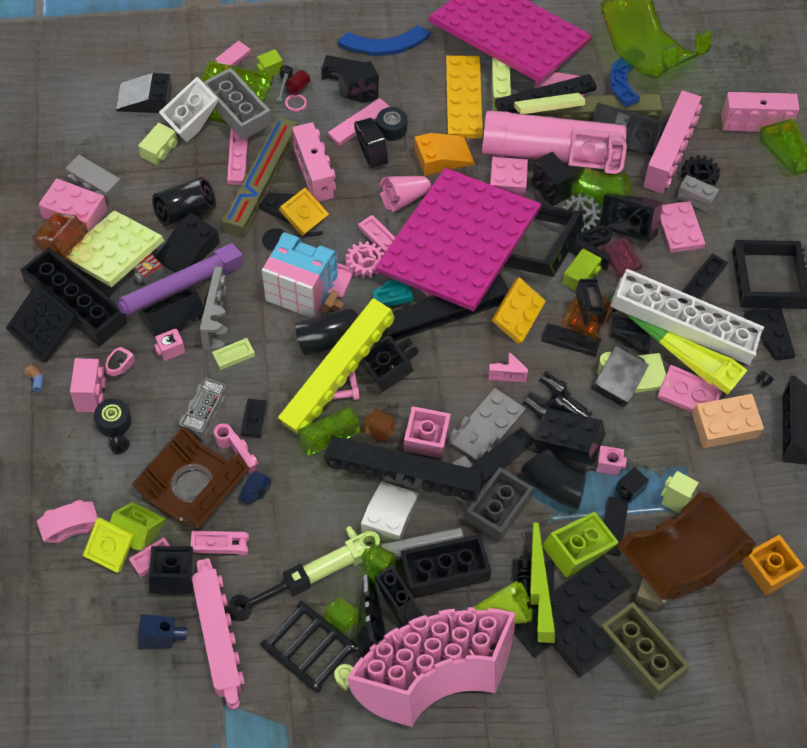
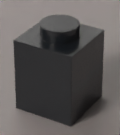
M634 467L618 481L616 491L622 499L629 500V503H631L646 490L649 479Z

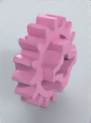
M366 241L365 245L362 242H359V246L353 244L352 249H348L345 258L346 267H349V272L355 271V276L357 277L361 274L362 278H365V275L372 278L373 273L378 275L375 272V266L384 255V252H381V247L375 248L376 244L369 245L368 241Z

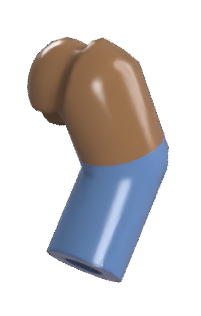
M29 365L25 368L24 373L26 376L28 375V377L33 378L32 390L40 392L42 391L44 374L37 366Z

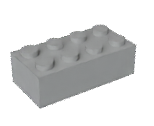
M232 68L203 82L219 99L214 109L242 140L271 125L270 109Z

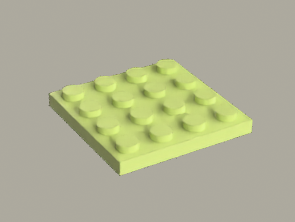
M114 210L63 253L62 256L65 261L112 287L163 243L164 239L162 235Z

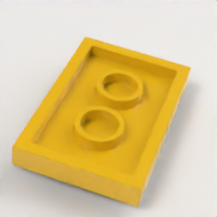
M519 277L513 282L491 321L517 344H520L526 337L546 300Z

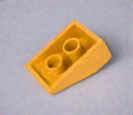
M438 133L415 136L414 151L424 176L441 173L444 168L454 170L475 165L464 136Z

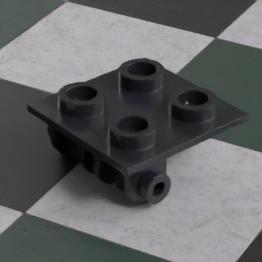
M521 555L520 559H513V582H521L527 591L529 599H531L532 560L528 559L527 555ZM544 561L550 594L554 591V562Z

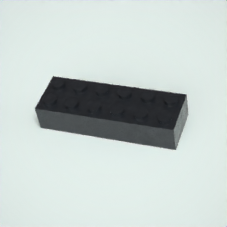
M49 247L20 269L23 280L29 287L33 289L36 283H41L78 316L74 325L98 346L127 324L125 314L120 312L115 302Z

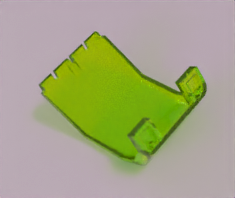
M604 0L601 2L600 10L615 52L641 75L653 78L663 77L694 63L711 49V30H704L695 34L696 51L687 50L662 30L652 0Z

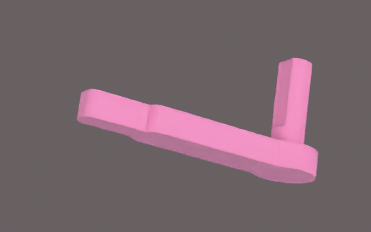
M355 371L349 375L351 389L335 392L333 400L353 397V400L359 399Z

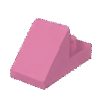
M509 353L508 365L502 363L489 365L488 380L526 382L528 369L514 355Z

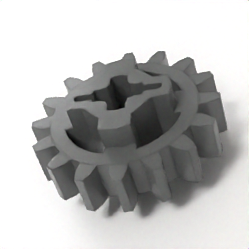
M579 193L578 198L572 195V201L566 200L568 205L562 206L563 209L569 210L570 206L577 202V207L574 211H579L580 205L582 210L586 211V214L583 215L584 224L587 216L593 215L592 219L584 225L581 232L584 231V228L590 229V225L596 226L594 220L600 219L596 214L600 213L601 210H596L599 204H593L594 197L589 200L588 194L582 197L581 193ZM583 201L590 204L592 209H588L587 207H585Z

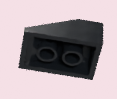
M151 73L122 82L120 84L116 111L159 113L170 102L172 91L170 74Z
M604 194L600 225L608 226L612 232L650 242L658 235L663 202L646 197Z
M190 212L178 223L155 258L176 273L202 261L220 244L218 230Z

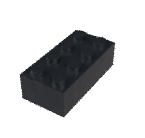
M481 534L400 551V563L406 586L413 597L490 581L491 568Z

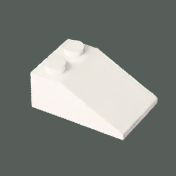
M196 77L159 113L188 142L201 130L219 99Z
M381 481L361 522V534L366 531H373L379 535L380 540L388 543L402 540L419 493Z

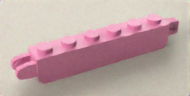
M209 558L197 561V573L193 575L192 582L215 693L219 697L225 696L228 708L235 710L240 705L238 693L242 692L241 685L245 683L242 671H237L236 665L240 664L238 652H233L232 645H236L234 632L229 633L228 626H231L232 623L230 614H225L224 607L228 606L226 595H221L220 588L224 587L222 576H217L216 569H213Z

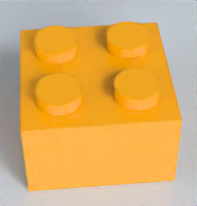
M780 534L754 548L752 553L742 561L743 566L766 596L797 579L805 568Z

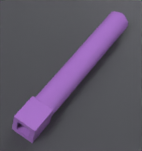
M233 243L215 250L214 255L119 298L118 308L121 313L130 315L212 277L215 266L222 267L223 275L241 267L243 254Z

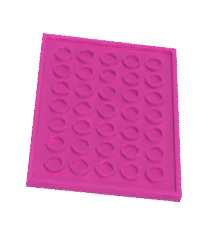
M451 0L429 15L428 19L432 24L538 83L542 82L592 39V35L588 34L585 30L575 27L557 15H553L544 8L536 6L529 0Z
M444 168L375 266V272L475 311L540 211L541 203Z

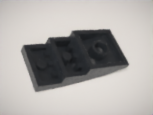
M597 103L591 121L624 125L626 127L627 149L653 156L666 126V122L601 103Z

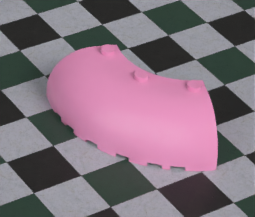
M468 607V610L455 611V609L439 611L437 615L429 617L424 615L409 621L408 625L388 632L379 644H373L370 647V651L364 658H360L348 677L349 688L358 702L372 713L413 727L416 719L428 706L445 696L464 691L496 693L512 646L515 612L488 608V611L475 610V607Z

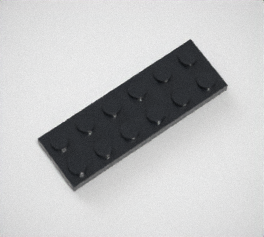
M604 554L549 594L555 636L588 613L591 617L630 588L629 582ZM539 605L531 607L533 618L530 622L516 623L514 628V634L534 658L553 645V643L538 642Z

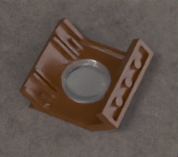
M182 427L131 485L142 495L141 499L183 526L199 528L250 468L238 454H233L229 460H226L202 445L186 427Z

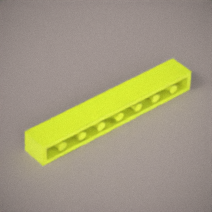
M374 298L369 302L278 416V419L284 426L300 437L308 431L312 421L322 413L323 407L327 402L334 398L335 392L345 384L350 373L357 369L361 359L369 354L370 348L375 342L380 340L384 330L392 325L395 317L390 308Z

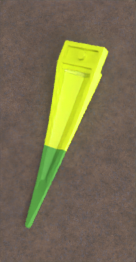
M624 313L708 384L711 385L713 383L727 395L748 371L732 358Z

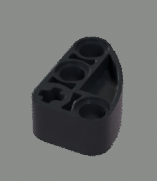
M367 118L354 122L355 132L369 167L374 168L388 164L385 138L374 120Z

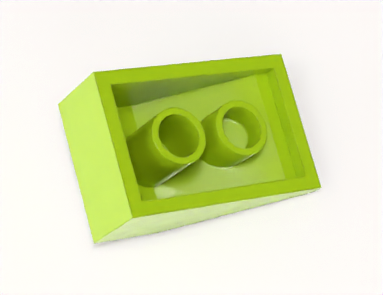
M593 512L550 533L542 547L567 578L590 565L603 554L616 547L619 542L596 512Z

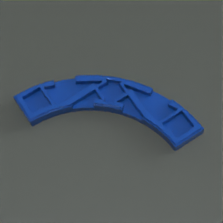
M416 25L413 29L402 35L387 39L363 38L346 32L337 41V45L355 53L358 51L373 56L392 55L405 52L408 48L420 45L430 37L431 32L419 25Z
M635 48L622 54L620 59L614 62L610 72L611 90L618 101L625 107L638 103L640 96L632 90L627 82V76L631 69L645 59V55Z

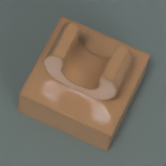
M331 291L320 312L326 314L329 310L332 312L341 310L344 303L336 300L339 295L337 291Z

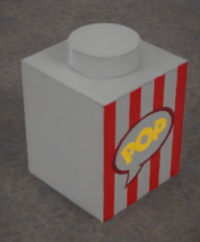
M152 254L145 257L134 267V278L138 283L142 282L144 286L152 284L164 276L162 264Z

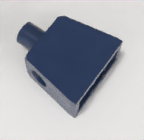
M141 614L138 649H170L173 647L174 639L186 640L187 627H175V618Z

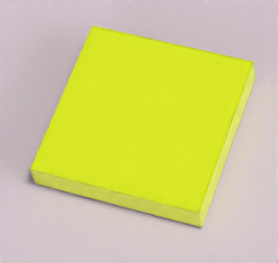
M97 518L82 556L119 573L135 534L102 518Z

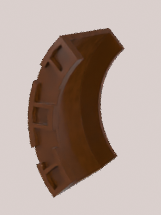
M699 491L681 509L682 514L674 520L670 517L658 524L656 530L651 532L647 529L628 532L617 546L661 599L675 600L704 586H711L717 578L730 570L742 558L748 557L753 551L752 548L757 544L710 493Z

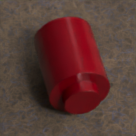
M298 70L285 82L286 91L289 94L298 95L311 82L310 76L306 71Z

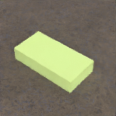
M245 338L213 351L212 355L219 369L222 370L254 357L255 352L248 339Z

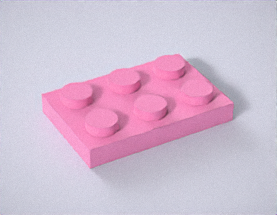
M691 201L662 205L660 226L669 253L704 248L705 241Z

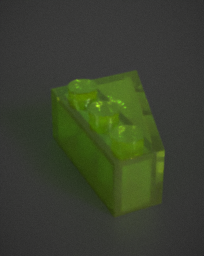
M795 118L760 128L759 140L793 176L807 172V146Z

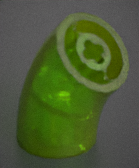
M587 166L580 172L570 196L574 195L575 198H578L579 193H581L582 197L588 194V199L590 200L594 197L593 204L598 203L599 205H603L604 194L633 196L630 178L625 171L612 174Z

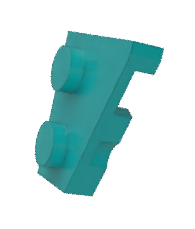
M395 279L393 281L388 280L383 286L372 291L373 298L387 307L413 301V294L409 285Z

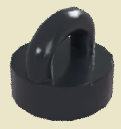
M109 436V448L114 454H122L129 448L130 442L126 436Z

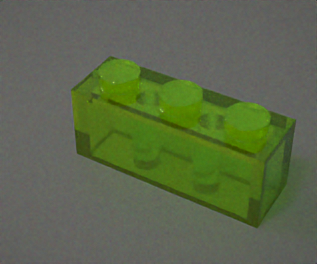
M347 407L299 429V442L308 457L327 448L332 436L347 439L360 433V421L352 407Z

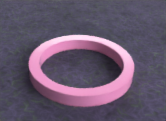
M300 94L290 95L286 98L285 105L292 112H300L306 108L307 101ZM298 97L304 101V105L301 108L294 109L288 106V101L291 98Z

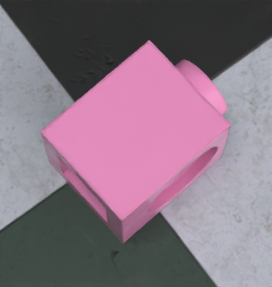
M600 446L596 472L619 476L621 469L626 467L627 457H623L624 449Z

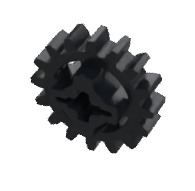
M697 155L695 159L691 156L690 160H685V163L682 165L681 177L685 179L686 175L706 184L715 186L720 176V168H717V163H712V158L707 160L706 156L700 158Z

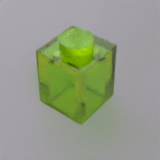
M338 597L335 602L331 601L325 610L326 620L347 634L357 622L359 610Z

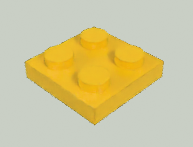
M306 188L302 189L278 209L302 236L329 215Z

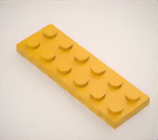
M446 55L448 135L482 139L480 56Z

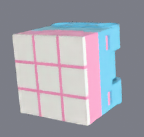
M284 232L262 269L266 301L307 317L316 316L328 295V291L335 285L332 282L338 277L337 252L321 245L316 248L302 243L301 238Z

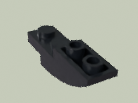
M393 565L388 566L374 576L384 599L401 627L408 625L409 621L423 616L414 602L415 598Z

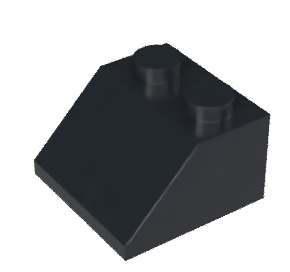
M151 546L149 594H191L193 546Z

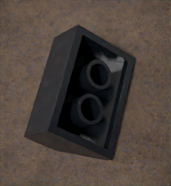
M186 289L139 311L138 314L150 334L155 337L174 328L180 329L188 321L194 322L201 319L204 314V307L198 293Z

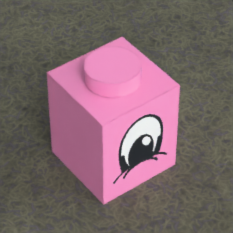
M177 328L155 336L157 343L154 345L157 355L162 356L164 361L185 353L184 343Z

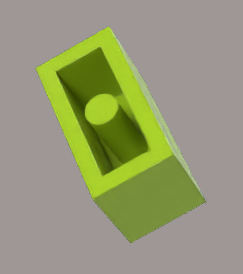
M582 249L565 271L562 284L576 291L580 279H593L594 276L600 274L602 258Z

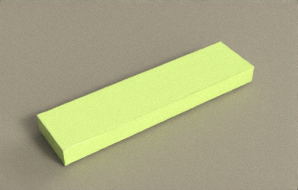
M579 93L517 101L514 102V108L520 114H529L584 106L586 99Z

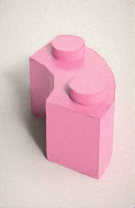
M77 500L72 504L46 511L44 516L37 520L43 542L61 543L71 536L89 533L93 529L98 516L93 502Z

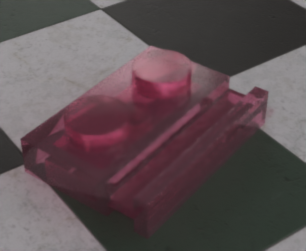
M626 237L611 242L609 245H602V251L612 256L610 265L618 277L624 274L626 269L632 271L642 269L643 264Z

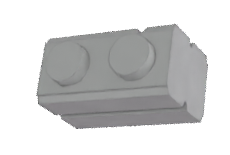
M686 175L680 185L676 199L683 202L691 201L692 206L709 213L716 202L720 189Z

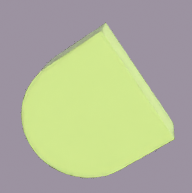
M348 664L338 666L334 673L336 683L345 691L349 688L348 677L353 670V667Z

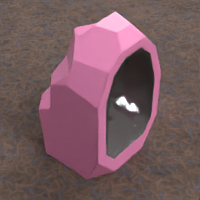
M122 347L113 350L106 361V374L110 376L124 374L134 364V355Z

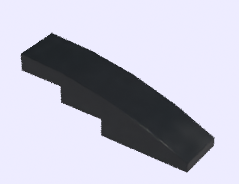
M521 427L487 452L470 468L481 470L484 482L493 477L499 467L504 469L507 464L534 444L533 437Z

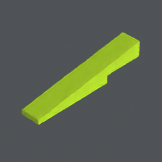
M533 522L531 604L539 605L538 642L555 643V630L539 523Z

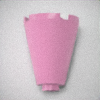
M387 176L380 181V187L383 188L380 196L386 209L396 212L426 195L431 188V183L425 176Z

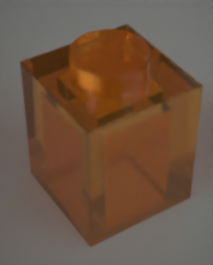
M375 408L372 414L369 413L364 420L365 432L385 443L395 430L396 419Z

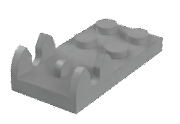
M217 266L214 268L200 326L203 349L212 351L225 347V343L214 339V336H222L228 333L227 327L218 322V317L225 315L224 301L222 300L223 296H227L228 286H225L226 275H223V268Z
M494 388L470 417L465 416L459 430L454 429L452 431L448 445L473 462H477L502 441L525 414L526 408Z

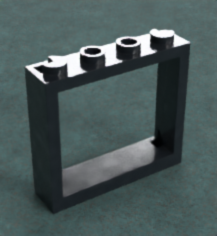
M541 204V209L534 219L566 225L545 261L511 254L504 267L554 277L585 224L582 213L579 211Z
M735 240L732 257L740 308L807 309V262H804L805 250L802 249L801 241ZM745 255L793 256L800 293L751 292Z

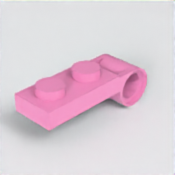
M228 424L217 425L214 429L217 446L220 448L231 446L235 454H238L250 468L247 471L249 475L257 471L256 465H258V461L253 454L250 455L247 451L248 446L243 439L240 440Z

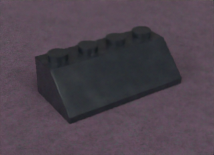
M791 375L782 394L783 462L806 465L807 385L796 376Z

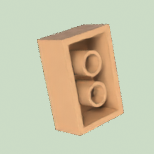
M752 394L696 404L692 412L703 448L759 438L764 430Z

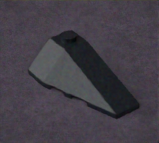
M367 574L363 576L356 630L357 646H355V651L359 658H364L370 651V647L373 644H379L386 635L376 584Z

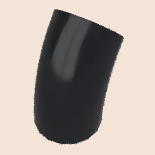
M199 177L154 193L152 205L160 223L168 226L182 221L190 212L194 215H199L213 210L216 207V198L209 181L205 177Z
M345 308L297 321L295 326L296 336L303 354L308 356L333 349L357 319L358 314L352 308Z
M552 450L543 451L524 464L521 471L539 491L560 504L579 510L585 487L586 472L567 465Z

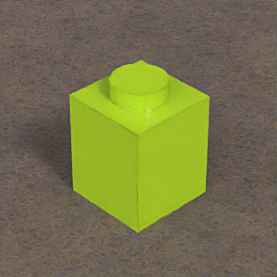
M275 49L257 56V71L259 74L262 73L265 79L279 74L280 68L283 66V60Z

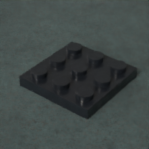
M36 283L6 326V329L42 362H48L78 316L41 283Z

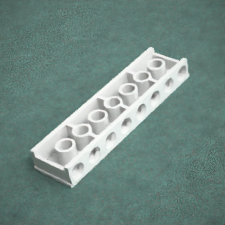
M626 269L624 275L620 278L610 307L749 366L756 356L759 339L764 330V327L629 269ZM632 276L636 281H629L626 277ZM643 284H651L653 289H648ZM667 291L671 294V296H665L660 292ZM684 298L688 301V303H681L678 301V299ZM695 306H703L705 311H700ZM719 313L723 318H716L712 314ZM730 321H738L740 325H733L730 323ZM748 328H754V329H756L758 332H757V333H752V332H749L747 329H748Z

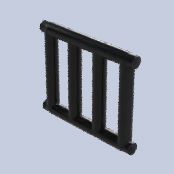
M300 601L297 605V610L267 641L263 640L260 646L312 690L319 693L322 689L321 685L351 652H356L355 646L357 645L310 606ZM305 613L313 622L284 653H281L274 645ZM321 626L329 634L298 667L290 658ZM337 639L345 647L314 680L305 672L332 642Z

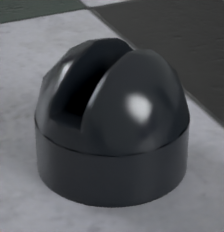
M762 370L757 376V382L759 384L763 380L762 386L766 387L773 382L774 378Z

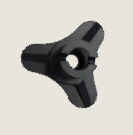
M548 371L544 372L539 382L553 391L549 401L542 405L531 395H528L522 405L534 412L535 416L540 420L543 419L547 408L590 417L593 414L570 396L571 393L566 387L567 383L563 380L559 381Z

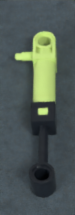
M348 526L346 531L350 540L345 542V546L304 566L299 564L284 571L283 583L250 599L243 594L233 596L229 602L232 618L240 622L246 621L251 615L253 606L287 589L293 597L310 589L311 584L351 564L356 566L375 557L380 550L379 535L373 531H366L357 536L355 530ZM368 542H371V543H373L374 545H373V546H366L365 544L368 543ZM240 605L245 606L243 610H236V607Z

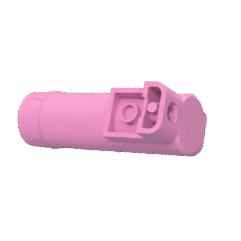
M502 111L486 112L482 154L537 160L554 152L562 163H568L570 166L604 169L605 173L617 174L624 168L627 149L626 127L624 125Z

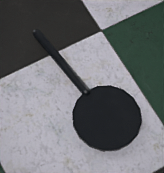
M273 228L265 232L262 237L264 247L273 251L285 231ZM318 231L306 233L304 236H302L301 234H297L294 236H297L299 238L322 235L323 232Z

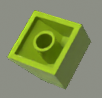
M131 502L114 511L110 523L135 534L131 548L142 551L152 544L167 518Z

